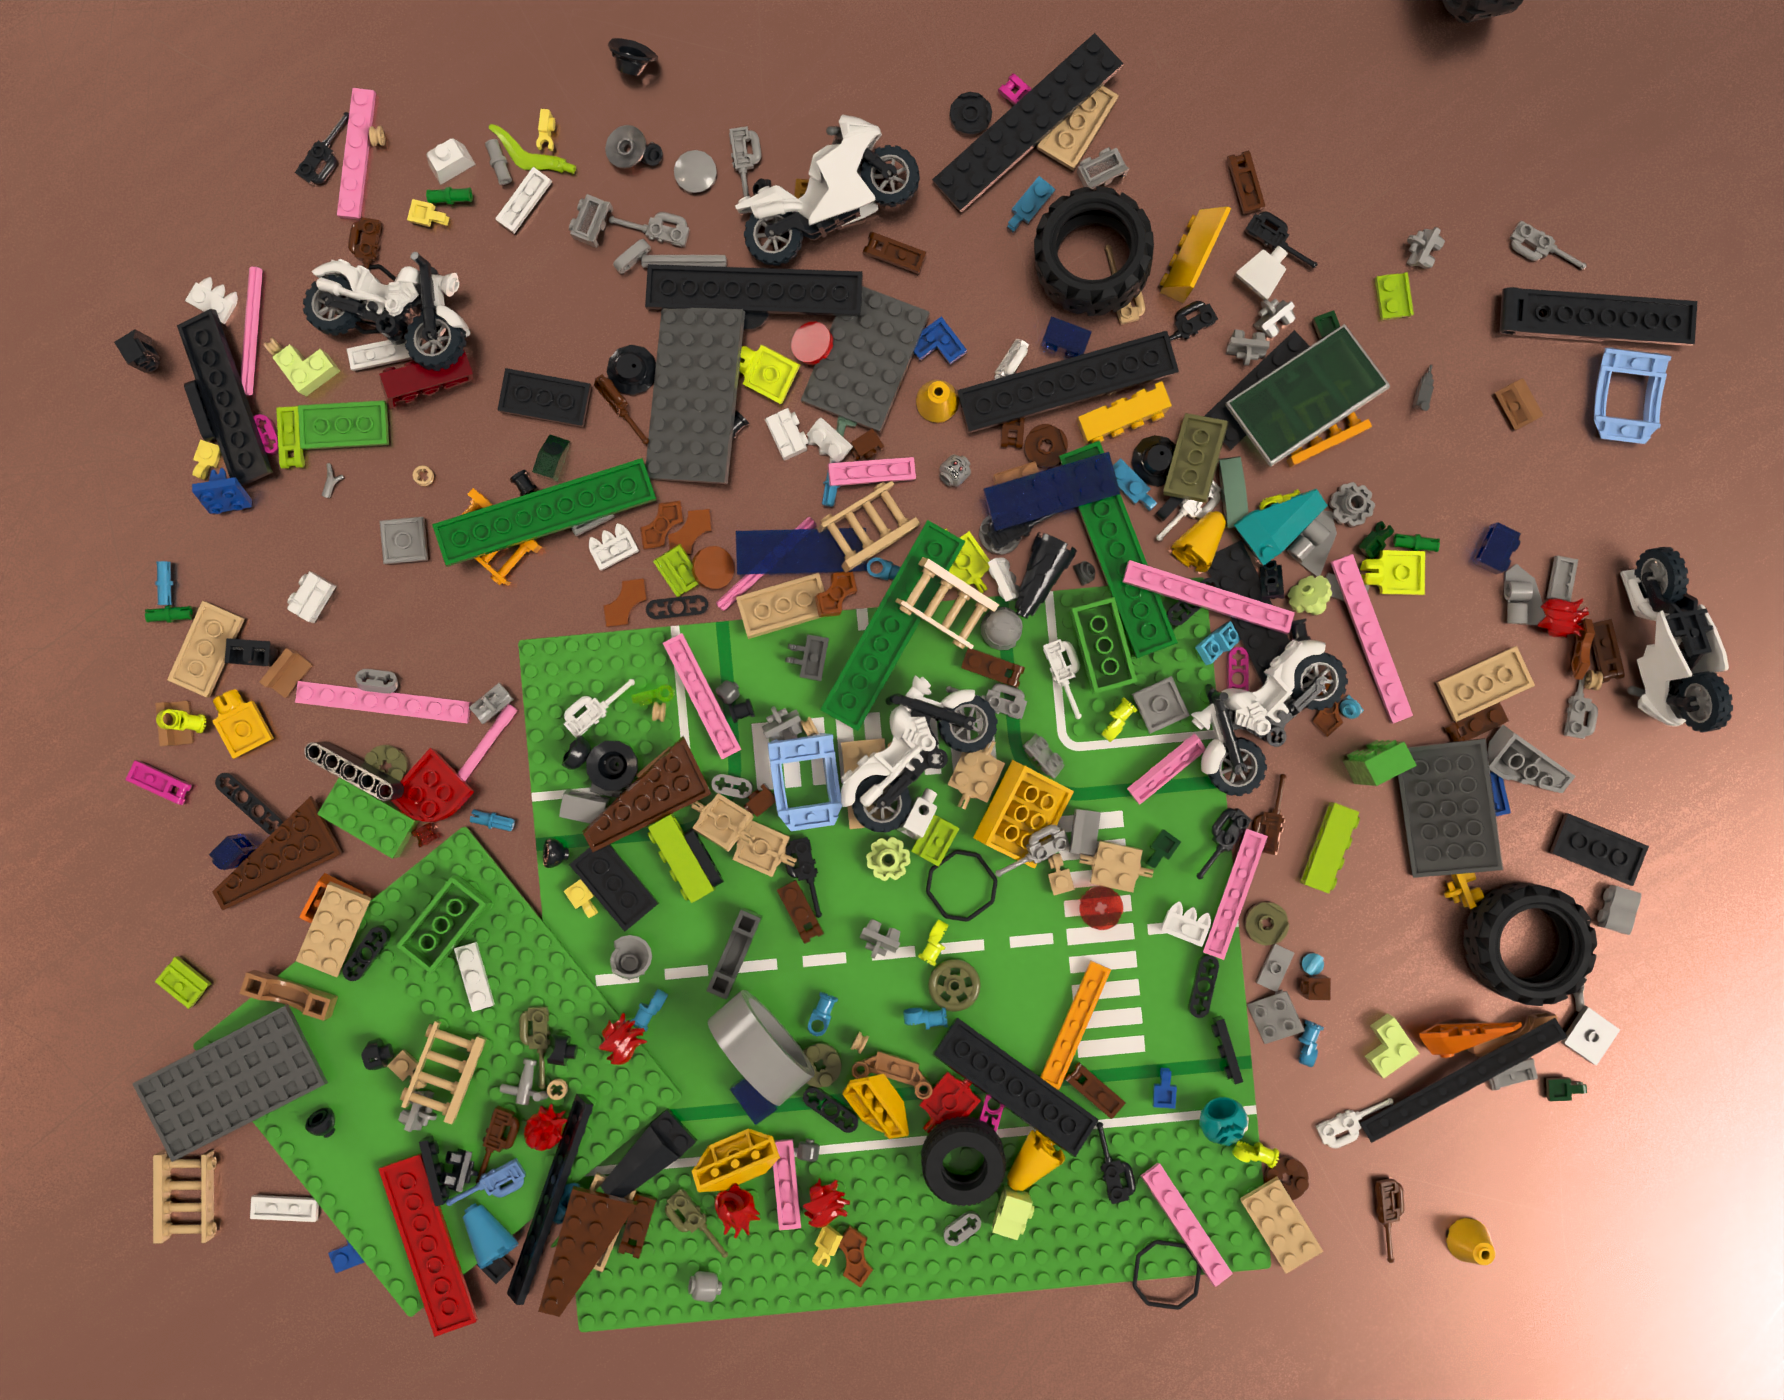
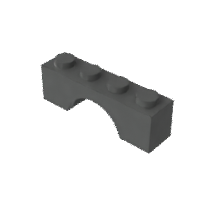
M744 907L740 910L727 945L708 985L707 992L727 1000L763 917L762 915Z

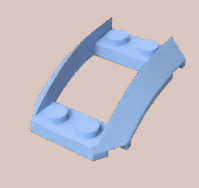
M1613 347L1605 348L1597 381L1594 405V421L1601 439L1645 444L1651 438V435L1660 428L1661 400L1667 376L1666 370L1672 356L1616 349ZM1612 371L1649 376L1645 394L1643 421L1606 416L1607 395Z
M820 733V735L779 741L775 739L769 742L768 751L778 816L790 831L835 825L842 804L833 734ZM822 758L829 802L788 808L782 764Z

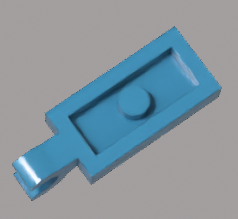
M1038 176L1012 208V212L1015 215L1008 222L1007 227L1014 232L1022 221L1029 224L1056 189Z
M1120 458L1110 468L1118 489L1134 505L1140 501L1147 510L1151 511L1157 504L1147 494L1151 488Z

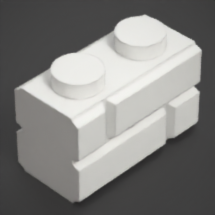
M787 408L765 419L784 461L807 451L806 444L809 442L804 431L800 433L796 426L800 422L795 412L790 413Z
M309 571L308 574H304L301 577L298 591L290 595L287 601L289 604L287 609L304 620L315 623L335 590L336 585Z

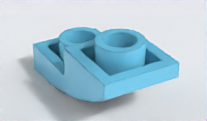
M1229 621L1212 632L1195 648L1205 665H1209L1223 652L1230 651L1240 641V638L1232 622Z

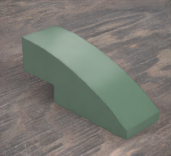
M1240 456L1218 460L1221 502L1223 503L1227 528L1235 527L1234 524L1249 514Z

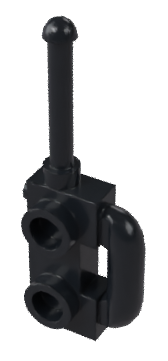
M348 112L343 113L344 115L326 140L323 139L322 142L318 140L313 144L311 150L307 153L308 155L294 172L310 185L324 183L335 169L337 164L336 157L334 156L335 152L329 147L331 146V141L349 118ZM324 161L327 162L325 167L318 175L316 173L318 169L321 167Z
M1263 211L1258 215L1255 213L1244 230L1247 234L1261 241L1264 246H1269L1272 251L1277 246H1280L1310 265L1311 268L1318 266L1316 261H1312L1288 246V243L1285 241L1290 234L1287 233L1288 226L1283 220L1267 211ZM1267 221L1271 223L1272 225L1277 227L1278 230H1273L1272 228L1265 225L1264 222Z
M1194 301L1178 310L1175 314L1176 322L1173 324L1176 331L1169 336L1170 342L1180 338L1181 340H1188L1191 338V335L1194 334L1195 336L1199 333L1198 331L1215 324L1218 317L1210 303L1206 305L1202 301ZM1198 310V315L1189 320L1186 319V315Z
M1058 506V508L1032 521H1026L1024 515L1019 516L1016 512H1007L990 521L988 525L989 532L986 535L994 550H999L1015 540H1021L1023 536H1029L1034 525L1060 512L1062 513L1064 507ZM1011 520L1012 525L1000 531L998 526Z
M1239 808L1225 809L1214 822L1211 831L1214 836L1212 840L1217 844L1216 851L1201 871L1197 873V879L1201 880L1204 878L1203 876L1220 853L1224 851L1229 852L1233 849V845L1239 841L1238 838L1252 821ZM1230 819L1231 821L1227 827L1221 830L1226 821Z
M808 837L789 841L790 844L786 846L785 854L792 857L793 853H797L800 867L795 869V867L785 864L786 871L790 877L798 878V881L806 879V882L809 883L816 913L815 916L820 918L822 913L814 885V877H817L818 869L814 866L816 861L812 857L810 839L808 840Z
M1097 1122L1096 1127L1098 1128L1104 1153V1162H1101L1102 1166H1100L1101 1172H1104L1102 1177L1103 1181H1106L1109 1201L1111 1204L1130 1200L1129 1196L1133 1195L1136 1190L1133 1170L1129 1163L1121 1162L1119 1158L1112 1160V1156L1109 1155L1103 1123ZM1123 1171L1127 1186H1122L1119 1173H1123Z

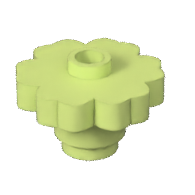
M1321 575L1316 578L1308 576L1301 579L1298 585L1291 587L1288 597L1292 609L1296 610L1297 613L1306 611L1312 615L1323 613L1326 609V603L1332 595L1328 579Z
M890 837L887 841L884 838H879L877 842L871 844L872 851L866 856L867 866L870 869H874L873 875L876 878L886 881L891 877L897 880L900 876L905 875V866H908L911 861L909 850L903 849V841L897 840L895 837ZM888 854L893 857V860L889 863L884 860V857Z

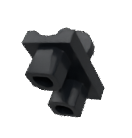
M1275 560L1269 561L1263 567H1260L1262 601L1270 598H1285L1282 564L1277 565Z
M463 1149L447 1151L445 1163L453 1164L452 1173L443 1172L439 1183L448 1186V1189L462 1192L464 1183H470L471 1175L478 1176L479 1174L478 1171L473 1170L475 1161H470L472 1152Z

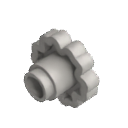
M1354 482L1341 485L1339 491L1331 495L1329 506L1334 509L1332 517L1339 524L1347 522L1350 527L1364 524L1366 518L1373 515V509L1375 508V503L1370 500L1372 492L1365 485L1357 487Z

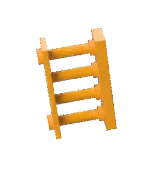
M1341 380L1335 382L1334 384L1350 404L1343 390L1351 384L1350 380L1344 383ZM1327 391L1293 407V410L1297 412L1299 418L1309 431L1314 426L1305 410L1306 407L1316 403L1324 420L1332 416L1324 398L1330 396ZM1279 409L1271 414L1272 418L1267 421L1268 425L1278 422L1288 444L1295 441L1296 439L1283 411ZM1355 412L1347 416L1350 428L1342 431L1341 428H1338L1337 424L1329 428L1331 432L1329 433L1330 438L1323 441L1322 437L1319 438L1317 436L1311 440L1310 448L1303 450L1300 447L1291 453V457L1286 460L1289 467L1372 427L1369 419L1362 422L1361 419L1357 418Z
M472 488L467 494L472 498L471 504L462 515L494 504L479 491ZM534 539L519 544L520 547L499 571L489 564L498 551L474 559L492 573L490 578L497 584L501 585L503 583L509 586L511 582L505 578L509 571L526 552L529 553L532 550L538 553L542 546Z

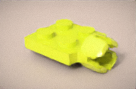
M760 345L757 351L747 346H742L741 358L745 359V361L740 359L739 372L745 376L743 385L782 404L801 364L764 345Z
M1382 550L1380 551L1379 559H1366L1362 561L1360 571H1371V573L1361 575L1364 584L1377 585L1380 589V594L1425 595V551Z

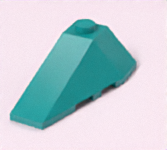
M1313 489L1293 496L1290 500L1280 504L1278 502L1271 504L1269 508L1252 511L1236 522L1234 526L1254 556L1265 565L1282 553L1328 505L1319 491Z

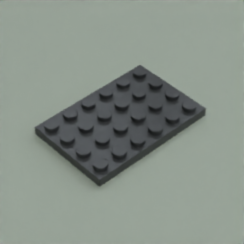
M863 286L861 317L835 316L830 328V333L833 336V348L825 359L823 358L819 361L820 363L815 364L801 402L869 429L873 428L874 431L881 433L930 312Z
M1486 739L1407 747L1417 766L1399 774L1398 777L1413 878L1503 870L1504 866Z

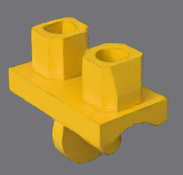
M1475 873L1452 874L1453 881L1447 883L1449 890L1444 892L1445 898L1452 897L1454 903L1462 901L1463 906L1469 907V909L1477 907L1475 903L1484 898L1483 892L1480 887L1469 889L1467 884L1476 879Z

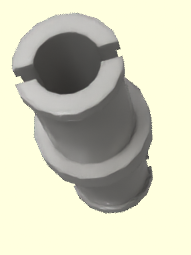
M491 139L486 141L485 147L491 159L489 163L495 170L498 183L500 185L510 183L512 178L506 166L507 159L501 152L498 140Z

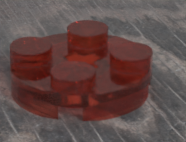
M1095 886L1088 889L1081 896L1079 913L1082 920L1091 928L1107 930L1119 922L1118 920L1123 913V902L1120 896L1111 888ZM1099 902L1107 905L1103 914L1095 911V907L1098 906L1097 903Z

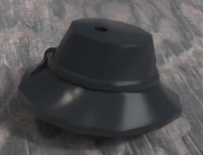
M612 38L608 43L612 56L615 58L616 68L623 73L640 76L649 62L658 60L655 52L636 41Z
M628 345L617 349L609 358L606 372L608 378L620 393L636 395L646 392L654 384L656 361L654 356L645 347Z
M1157 435L1142 439L1133 453L1131 463L1134 472L1148 485L1157 487L1164 485L1176 444L1168 437Z
M604 741L595 746L587 757V774L595 786L605 791L621 790L632 784L638 772V758L629 745L620 741Z

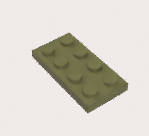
M1185 413L1165 483L1164 495L1207 503L1227 431L1228 421Z

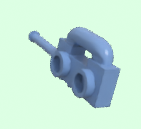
M515 1158L496 1169H491L487 1174H482L477 1185L451 1199L448 1198L446 1205L452 1206L453 1203L485 1189L488 1196L492 1194L498 1198L507 1196L522 1187L526 1172L518 1159ZM512 1179V1183L500 1188V1185Z

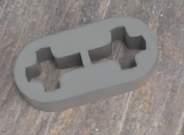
M645 239L637 241L614 261L613 266L620 274L625 273L641 260L642 255H647L650 252V245Z
M362 669L355 676L358 688L363 691L392 693L398 688L397 677L393 672Z
M719 774L712 780V788L719 794L746 798L753 791L752 783L745 778ZM721 777L725 778L724 782L730 783L731 787H723L720 790L719 785H716V781H720ZM742 782H745L749 791H745L742 795L739 789H734V785H742Z
M974 1211L965 1212L947 1225L944 1229L945 1242L948 1245L957 1246L976 1233L981 1227L979 1214ZM967 1218H976L975 1226L968 1225L965 1228L963 1227L968 1223ZM959 1229H961V1231L957 1233V1239H954L953 1237L950 1239L948 1238L950 1236L949 1231L952 1230L953 1232H956Z

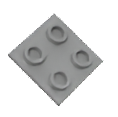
M1035 734L1023 745L1024 751L1030 758L1035 757L1033 761L1037 760L1039 762L1037 764L1038 767L1042 765L1040 769L1046 776L1049 775L1055 779L1065 766L1063 760L1057 753L1052 752L1043 737Z
M1279 990L1275 992V995L1247 1004L1264 1044L1305 1031L1287 991Z

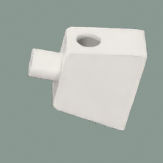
M454 138L437 145L436 148L426 154L429 166L440 185L476 165L465 145Z
M1277 246L1271 254L1263 249L1240 268L1235 276L1263 300H1268L1286 271L1281 261L1288 253L1280 246Z
M926 788L921 797L914 798L907 820L897 830L915 840L923 838L937 810V806L933 804L937 793ZM919 807L923 809V815L919 813Z

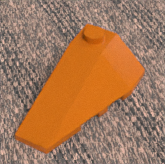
M1522 1023L1436 1024L1419 1033L1432 1055L1449 1058L1453 1057L1455 1053L1511 1033L1522 1027Z

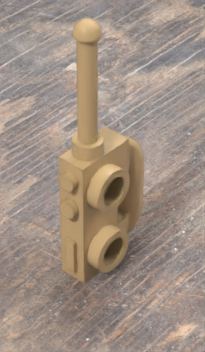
M1106 245L1105 250L1113 275L1117 272L1111 250L1112 247ZM1142 291L1134 298L1137 307H1132L1130 302L1127 306L1116 311L1121 325L1138 321L1139 316L1145 312Z

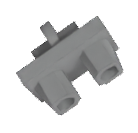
M1434 227L1433 230L1424 229L1423 232L1418 231L1416 236L1410 235L1407 242L1411 245L1409 251L1412 252L1407 261L1408 265L1411 267L1420 266L1424 269L1433 266L1435 258L1429 254L1431 249L1439 251L1445 243V240L1439 235L1441 232L1439 228Z
M1264 299L1261 302L1263 309L1258 312L1262 318L1254 323L1253 326L1256 330L1265 333L1267 337L1273 338L1280 331L1275 324L1279 319L1283 325H1288L1296 319L1292 311L1295 307L1292 301L1287 303L1282 300L1279 303L1277 299L1271 302Z
M1235 329L1227 345L1226 354L1236 355V358L1243 359V365H1249L1250 360L1265 358L1270 341H1266L1265 333L1256 332L1253 333L1252 339H1246L1243 330Z
M498 683L471 705L469 709L482 724H485L514 699L502 684Z
M775 706L771 708L773 714L766 717L768 724L762 726L766 739L769 738L771 741L775 739L778 741L785 740L781 731L789 728L792 736L803 731L797 709L788 713L786 708L777 711Z
M871 919L866 928H863L859 937L867 941L865 948L872 951L870 957L875 959L877 953L885 956L887 950L896 953L900 942H898L900 931L889 928L886 936L881 935L878 932L882 924Z
M429 1090L414 1091V1093L431 1099L434 1094V1092H431ZM410 1101V1104H413L411 1111L408 1109L403 1110L398 1119L399 1122L405 1125L404 1130L412 1132V1130H421L422 1126H427L429 1120H436L437 1114L432 1112L433 1109Z

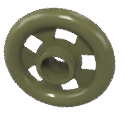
M951 959L936 966L930 975L928 987L931 998L940 1008L957 1012L967 1009L977 1000L981 983L974 967L965 961ZM951 968H959L960 975H951ZM940 975L946 977L944 986L937 984ZM970 977L972 986L965 987L964 978ZM957 982L959 987L953 990L950 987L951 983ZM943 991L951 996L948 1001L940 996ZM965 992L967 998L959 1002L956 996Z

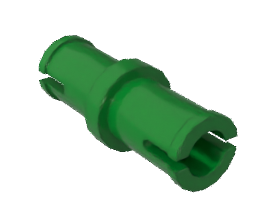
M446 187L440 190H427L426 198L427 202L431 204L447 203L451 205L454 202H472L473 194L470 187L459 189Z
M1395 533L1393 547L1411 548L1413 551H1439V538L1421 537L1420 534L1411 536Z
M165 606V608L145 609V620L147 623L156 621L171 623L174 620L193 619V616H191L193 615L192 606Z

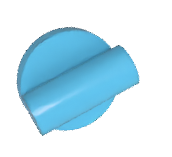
M1349 694L1343 698L1340 704L1341 713L1350 719L1357 718L1364 711L1361 705Z
M1315 953L1307 954L1302 960L1303 970L1311 976L1319 974L1324 968V958Z

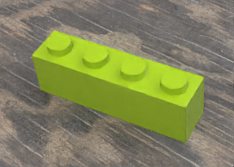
M1329 803L1301 878V884L1328 894L1330 890H1334L1337 883V878H1335L1337 871L1341 870L1344 865V852L1346 849H1349L1352 843V837L1350 836L1360 821L1358 811L1337 803Z
M670 814L648 827L650 830L648 832L650 840L653 844H658L661 850L658 853L663 862H668L670 865V875L675 882L679 881L682 886L680 892L686 901L690 900L693 903L716 889L708 880L683 835L684 831L674 814Z

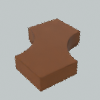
M681 501L659 503L656 518L649 525L640 528L644 550L665 547L669 531L674 526L684 523Z
M710 509L688 511V517L684 526L677 532L668 534L669 550L681 544L687 555H692L696 540L701 535L712 531Z
M853 571L831 574L829 589L815 596L819 617L839 616L842 613L844 598L857 592Z
M644 578L622 581V589L617 599L610 604L603 605L606 627L629 625V616L633 608L637 604L647 601Z
M1584 618L1580 625L1583 630H1579L1582 636L1575 635L1576 646L1571 662L1575 679L1583 680L1590 666V649L1595 635L1592 619Z
M1325 683L1324 686L1326 687V691L1328 690L1331 683ZM1335 702L1333 707L1329 709L1318 710L1312 720L1325 737H1328L1343 724L1338 711L1339 702Z
M849 1225L842 1235L843 1238L839 1244V1248L846 1257V1268L843 1276L861 1288L873 1271V1267L867 1262L864 1255V1246L868 1237Z

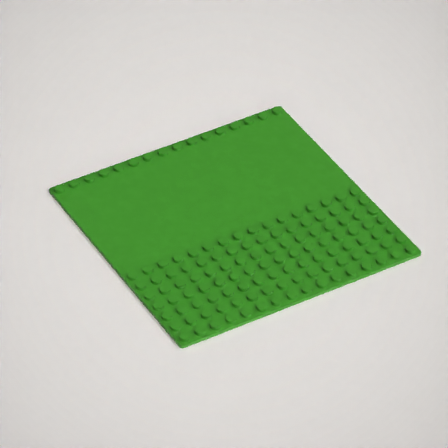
M462 827L370 901L338 977L297 961L277 976L338 996L332 1017L324 1021L304 1015L300 1010L289 1006L328 1083L252 1122L409 1317H412L424 1307L378 1170L380 1167L420 1154L419 1142L423 1138L433 1135L434 1141H437L439 1146V1162L443 1163L445 1172L452 1173L453 1164L445 1163L447 1151H457L458 1149L472 1152L470 1161H475L473 1170L480 1172L486 1153V1147L483 1146V1138L487 1134L486 1129L487 1127L489 1128L494 1109L497 1106H501L515 1112L514 1116L520 1123L515 1142L509 1149H503L501 1152L494 1150L491 1153L485 1173L487 1174L491 1169H496L508 1161L517 1158L526 1172L522 1187L501 1198L495 1197L493 1194L488 1196L485 1189L478 1190L453 1203L452 1206H447L446 1203L440 1205L464 1275L477 1264L463 1220V1216L466 1214L465 1209L475 1203L477 1206L483 1205L512 1235L533 1219L558 1144H556L551 1149L537 1151L531 1149L525 1143L524 1128L527 1125V1120L533 1114L538 1113L540 1106L548 1110L550 1104H553L554 1112L566 1111L562 1118L568 1119L576 1094H584L594 1104L592 1114L589 1116L585 1128V1134L582 1136L578 1148V1154L575 1156L571 1168V1174L567 1179V1185L577 1183L681 1098V1092L642 1044L635 1049L629 1062L623 1065L611 1064L610 1060H607V1057L613 1054V1052L599 1049V1046L605 1041L602 1031L608 1025L609 1020L614 1024L620 1019V1016L467 827ZM454 875H459L491 901L455 947L477 942L495 1005L474 1012L471 1010L454 950L439 969L430 974L396 947L450 877ZM379 925L387 927L391 933V938L365 975L356 981L347 980L343 975V967L368 932ZM382 932L376 933L377 938L371 943L375 945L377 941L383 939L381 937ZM364 947L362 949V956L365 959H370L372 956L371 950ZM359 962L356 966L352 967L351 973L353 975L357 973L356 969L362 963ZM250 998L196 1041L193 1047L197 1051L280 1009L286 1004ZM548 1006L549 1010L548 1022L549 1030L551 1031L549 1040H551V1045H549L546 1053H544L545 1089L539 1088V1053H537V1049H529V1046L523 1044L520 1040L519 1018L529 1007ZM437 1020L441 1022L439 1029L468 1040H475L478 1035L487 1038L455 1122L452 1125L444 1122L445 1116L442 1115L443 1112L433 1109L432 1112L437 1114L436 1120H429L427 1126H422L421 1130H412V1132L404 1130L405 1125L398 1121L400 1113L406 1109L411 1111L413 1105L409 1103L408 1107L403 1108L401 1107L403 1101L400 1100L404 1088H409L411 1076L409 1075L402 1081L388 1067L368 1070L365 1068L361 1056L369 1041L380 1038L384 1045L390 1043L393 1048L394 1057L388 1059V1065L403 1049L419 1062L428 1039L425 1036L429 1024L433 1025ZM528 1021L529 1036L533 1035V1021ZM552 1034L570 1036V1044L578 1046L576 1058L568 1059L565 1066L547 1063V1059L555 1048V1039ZM435 1038L431 1047V1051L462 1062L463 1060L467 1061L470 1055L466 1048ZM524 1058L537 1060L536 1065H534L531 1090L537 1092L547 1091L550 1082L560 1078L567 1083L568 1091L560 1100H553L548 1096L545 1100L534 1101L533 1096H530L529 1105H521L515 1103L516 1095L501 1093L500 1086L501 1084L519 1087V1081L525 1066L523 1061ZM429 1059L426 1060L422 1070L425 1073L451 1082H459L462 1075L455 1068ZM429 1083L424 1088L417 1090L434 1092L432 1099L445 1104L447 1102L451 1103L454 1096L450 1094L451 1091ZM554 1084L552 1086L554 1087V1089L552 1090L553 1093H563L562 1091H560L562 1089L561 1085L556 1086ZM321 1108H331L335 1115V1132L328 1138L312 1135L305 1129L309 1116ZM506 1126L503 1137L506 1139L511 1126ZM471 1175L470 1183H464L462 1192L477 1185L475 1181L478 1176ZM512 1179L500 1185V1188L512 1183ZM449 1189L450 1196L448 1198L451 1199L462 1192Z

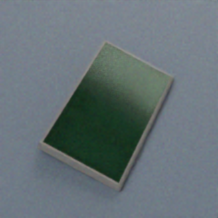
M1344 324L1226 402L1225 406L1267 464L1272 467L1389 389L1390 385Z

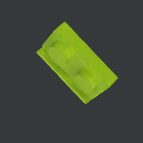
M1408 272L1377 276L1375 284L1381 321L1413 316L1414 311Z
M681 544L654 559V564L676 597L698 585L692 574L693 563Z
M934 814L923 838L917 839L911 852L939 867L960 828Z
M176 956L155 982L186 1008L190 1009L211 982L180 957Z

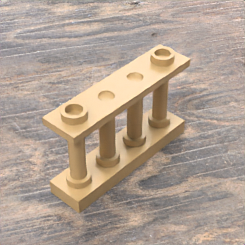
M893 481L887 484L885 482L878 484L873 488V493L835 516L829 514L820 520L822 524L817 529L819 533L828 528L845 554V561L841 565L845 573L920 526V522L916 517L912 520L904 517L888 491L894 486ZM879 496L882 497L898 522L897 526L899 528L894 531L886 527L871 504V501ZM861 507H864L881 533V539L876 542L873 539H869L853 512ZM843 518L847 519L863 544V550L858 553L855 550L852 551L835 523Z
M922 557L918 565L924 568L922 570L923 575L906 602L899 598L895 602L901 605L899 609L910 616L913 613L953 638L952 643L961 649H964V647L972 649L974 645L966 641L983 612L987 610L995 612L999 604L930 559ZM937 576L941 579V586L925 612L922 613L913 606L930 578ZM954 587L959 591L957 594L959 596L942 624H939L931 619L948 589L951 590ZM971 598L977 602L975 604L976 608L958 636L950 631L949 628L966 600L969 601Z
M437 1020L433 1025L429 1024L425 1034L428 1037L409 1088H404L400 1100L403 1101L401 1106L403 1108L408 1107L411 1101L443 1112L442 1115L445 1116L444 1122L452 1125L456 1120L487 1038L478 1035L475 1040H468L439 1029L441 1022ZM435 1038L466 1048L470 1052L468 1060H463L462 1062L431 1051ZM429 1059L459 1070V1073H462L459 1082H451L423 1072L426 1060ZM418 1080L451 1091L450 1094L454 1095L451 1103L447 1102L445 1104L414 1093Z
M166 1150L153 1155V1243H163L172 1234H201V1243H206L216 1234L217 1225L214 1222V1170L217 1161L216 1157H214V1150H209L202 1154L201 1159H177L173 1162L170 1160ZM172 1168H201V1181H173L170 1179V1170ZM172 1190H201V1203H173L170 1201V1192ZM201 1212V1225H173L171 1223V1213Z

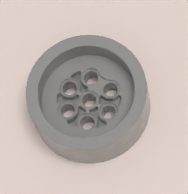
M741 990L708 1019L709 1029L723 1052L744 1078L771 1103L780 1106L815 1076L810 1061L794 1038L779 1020L748 991Z

